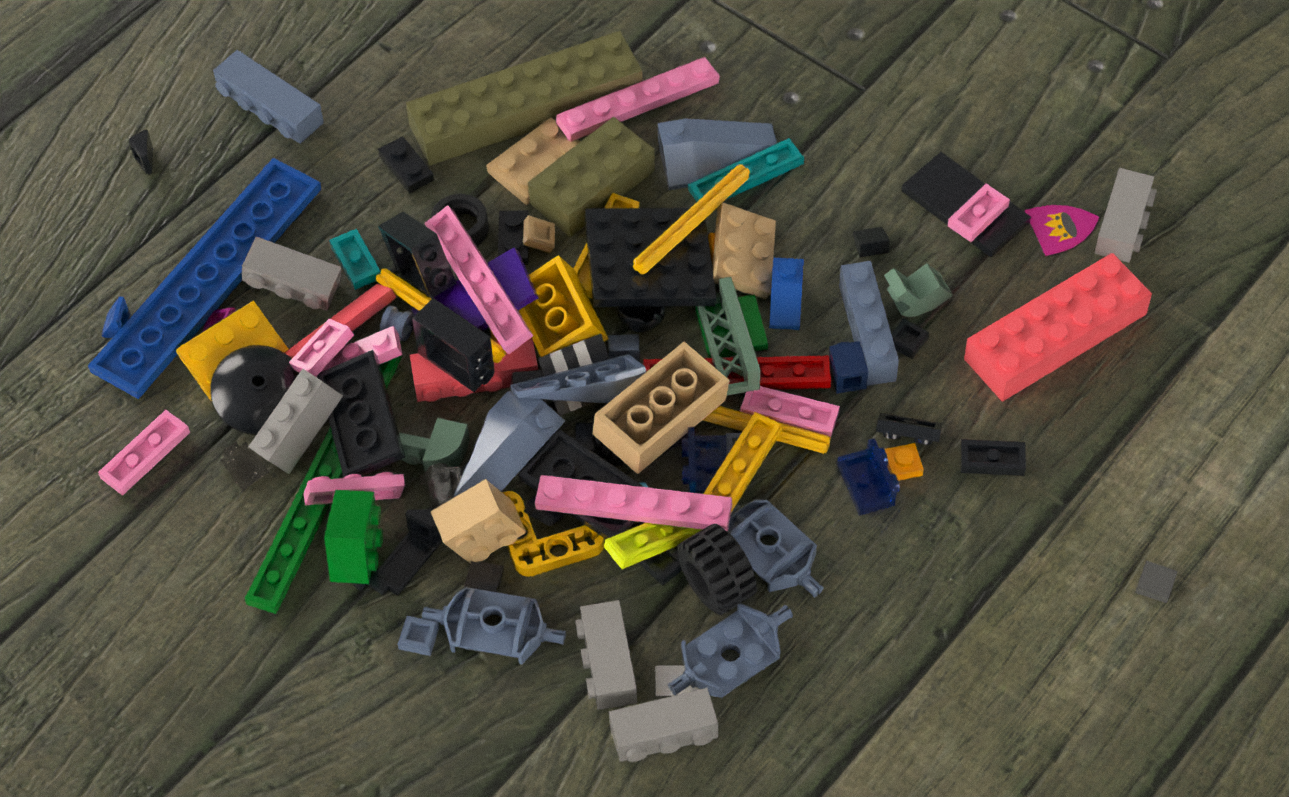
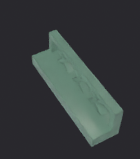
M720 278L719 293H716V304L721 303L722 307L720 312L715 315L706 311L704 306H696L714 367L726 378L731 372L744 378V382L729 384L727 395L760 390V367L732 278ZM717 325L729 330L724 338L712 333ZM724 348L736 353L731 362L719 356Z

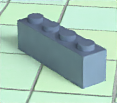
M238 50L213 70L216 80L215 86L223 96L231 97L237 101L241 108L246 111H252L263 123L271 124L286 138H292L301 144L324 123L319 103Z
M871 261L841 265L839 288L854 342L860 341L868 368L867 386L894 382L897 379L899 359Z

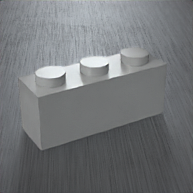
M1119 168L1094 254L1106 257L1113 253L1120 261L1130 263L1133 251L1139 253L1144 236L1138 234L1139 229L1146 230L1150 212L1145 211L1146 206H1153L1157 192L1156 189H1152L1154 176Z
M255 237L242 265V281L257 289L264 288L275 292L279 297L285 299L292 298L303 302L312 309L320 308L325 311L328 310L341 278L340 266L259 237Z
M302 369L253 439L249 448L290 474L343 395L305 369Z
M620 601L580 606L581 619L575 620L578 640L585 639L586 648L581 649L583 668H590L592 678L586 679L589 699H596L597 710L636 704L637 689Z
M708 688L609 711L610 728L620 762L626 760L636 762L650 754L658 752L668 754L677 751L682 746L691 744L697 746L705 745L718 738V721Z

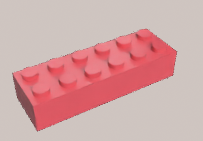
M1111 253L967 338L964 360L1003 402L1147 315L1152 293Z

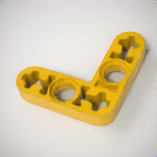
M513 491L502 492L513 501L522 524L527 531V535L524 538L517 539L513 544L507 546L514 568L520 575L526 577L535 576L595 557L603 551L604 538L586 525L537 540L528 514L524 512L525 506L520 495ZM590 537L594 540L595 544L589 545L585 538ZM574 540H575V545L577 546V549H578V550H576V551H573V543H572V541H574ZM561 544L566 546L568 551L563 556L558 557L550 553V549L555 545ZM541 550L545 551L546 560L544 561L542 559V555L540 554ZM529 556L530 559H533V563L527 565L523 557Z

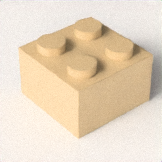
M487 479L431 511L443 543L470 564L471 561L481 562L487 559L492 552L503 546L513 544L518 537L526 533L513 501Z

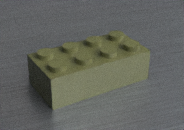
M613 116L528 182L530 205L571 237L585 226V209L605 208L612 193L624 196L655 171L654 148Z

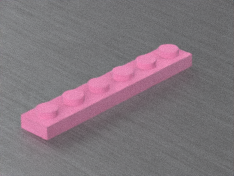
M703 57L557 114L556 124L568 140L572 142L593 133L613 116L622 122L719 83V74L707 59Z
M446 206L425 222V226L437 234L447 261L503 350L510 354L533 337L532 332L455 212L449 206Z
M541 475L535 507L537 510L695 529H705L712 524H718L728 531L732 497Z

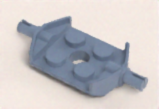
M753 500L743 506L738 504L733 509L730 515L728 532L743 549L753 571L768 584L767 590L769 592L802 585L813 597L822 592L824 587L810 576V569L817 551V545L768 500ZM765 535H772L778 541L774 545L768 546L764 545L760 539Z
M465 587L455 594L448 606H444L443 610L425 606L422 612V619L437 621L444 625L451 652L454 653L455 647L516 657L519 660V664H523L541 645V642L547 641L564 645L566 638L565 630L547 628V623H543L537 600L533 598ZM493 614L499 615L502 618V621L495 626H489L484 622L487 616Z
M740 603L737 605L735 613L687 645L683 640L681 642V650L685 671L681 676L667 684L669 690L673 695H677L689 686L692 688L697 687L698 689L708 688L710 696L722 698L780 658V646L777 636L778 626L793 617L791 610L788 609V606L784 605L772 615H766ZM731 649L737 651L740 655L735 661H727L721 656L724 651Z

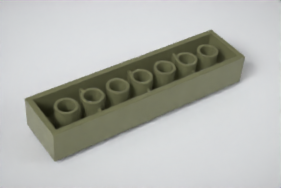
M621 31L408 101L406 102L409 126L428 165L431 166L528 133L550 117L556 121L557 114L642 82V69Z

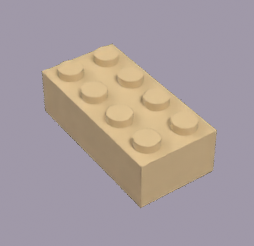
M683 342L595 413L593 435L633 471L639 474L726 401L730 380L687 343Z

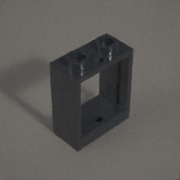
M405 212L399 213L378 226L400 277L431 299L457 284L435 232Z
M432 298L412 318L418 354L475 392L482 384H487L495 372L490 336Z

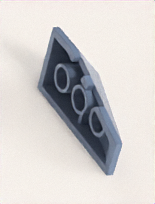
M680 119L658 123V147L669 190L686 188L688 184L777 144L772 124L702 119Z
M627 354L510 385V388L518 398L609 403L645 374L646 368L631 355Z
M508 390L487 413L484 420L485 423L475 442L474 450L464 469L454 497L485 479L502 491L565 420L543 400L518 398L512 391Z

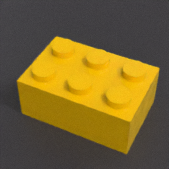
M559 255L529 274L539 298L521 308L519 312L533 334L532 340L541 357L598 334L602 335L604 342L609 339L575 270Z

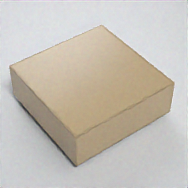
M528 215L524 220L523 245L550 253L555 248V223Z

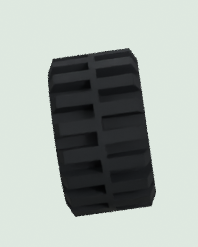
M718 524L708 526L678 545L679 562L688 583L702 603L714 613L722 615L757 592L754 571L746 554L734 537Z

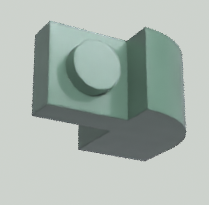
M927 263L909 277H906L895 268L884 275L890 285L887 287L891 298L900 314L906 317H915L932 311L953 296L941 273Z
M440 418L436 420L430 439L399 433L405 453V458L401 460L411 465L423 464L425 476L439 477L454 471L462 463L470 442L468 424Z

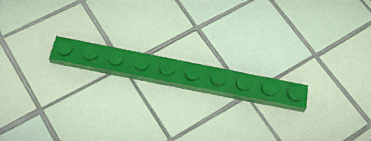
M402 355L380 364L386 389L403 357ZM331 427L245 597L246 605L277 614L330 504L305 505L303 493L308 481H312L316 477L343 478Z

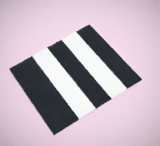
M601 334L538 358L544 376L610 359ZM553 400L559 416L593 403Z

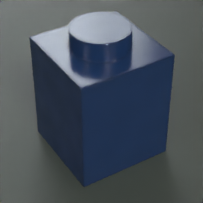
M860 341L851 343L841 342L829 346L830 372L836 394L867 389L868 368Z

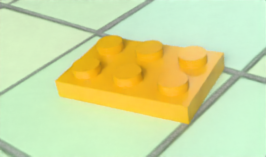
M253 300L178 347L176 353L212 402V376L218 364L228 354L239 348L251 345L269 346L284 353L289 349Z

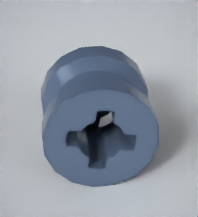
M390 305L382 316L380 331L394 326L399 333L400 341L405 342L412 333V318L415 314L410 311L400 312L397 307Z

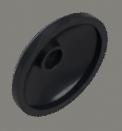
M264 345L246 346L228 354L218 364L211 380V400L219 417L227 425L239 432L257 435L299 374L289 363L292 359L284 352ZM255 379H261L264 384L258 387L252 382Z

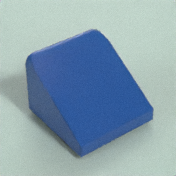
M118 297L108 311L102 337L113 338L129 320L130 312L124 297Z

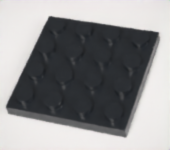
M690 208L585 209L584 217L593 307L715 306L716 291L706 219L646 274H640L633 269V260Z

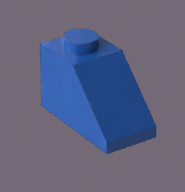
M773 258L769 328L800 330L804 259Z

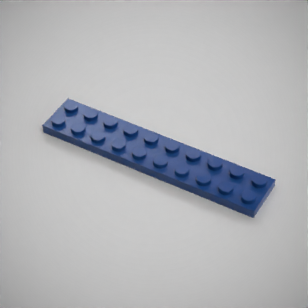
M272 158L88 365L90 372L139 399L178 355L176 349L192 339L214 310L219 308L242 281V265L255 237L275 243L322 189L321 183Z

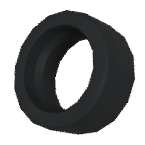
M461 193L449 195L441 199L434 206L431 218L446 206H449L455 214L465 213L476 217L478 222L474 227L467 230V233L476 247L479 246L486 239L489 230L487 211L483 203L472 195Z

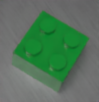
M335 490L324 535L330 582L369 584L371 572L377 571L378 552H376V548L382 547L383 528H378L381 519L380 505H375L374 492Z

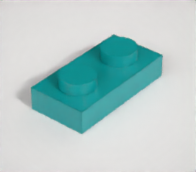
M357 229L329 240L331 249L354 290L376 281V275L380 274L381 271Z

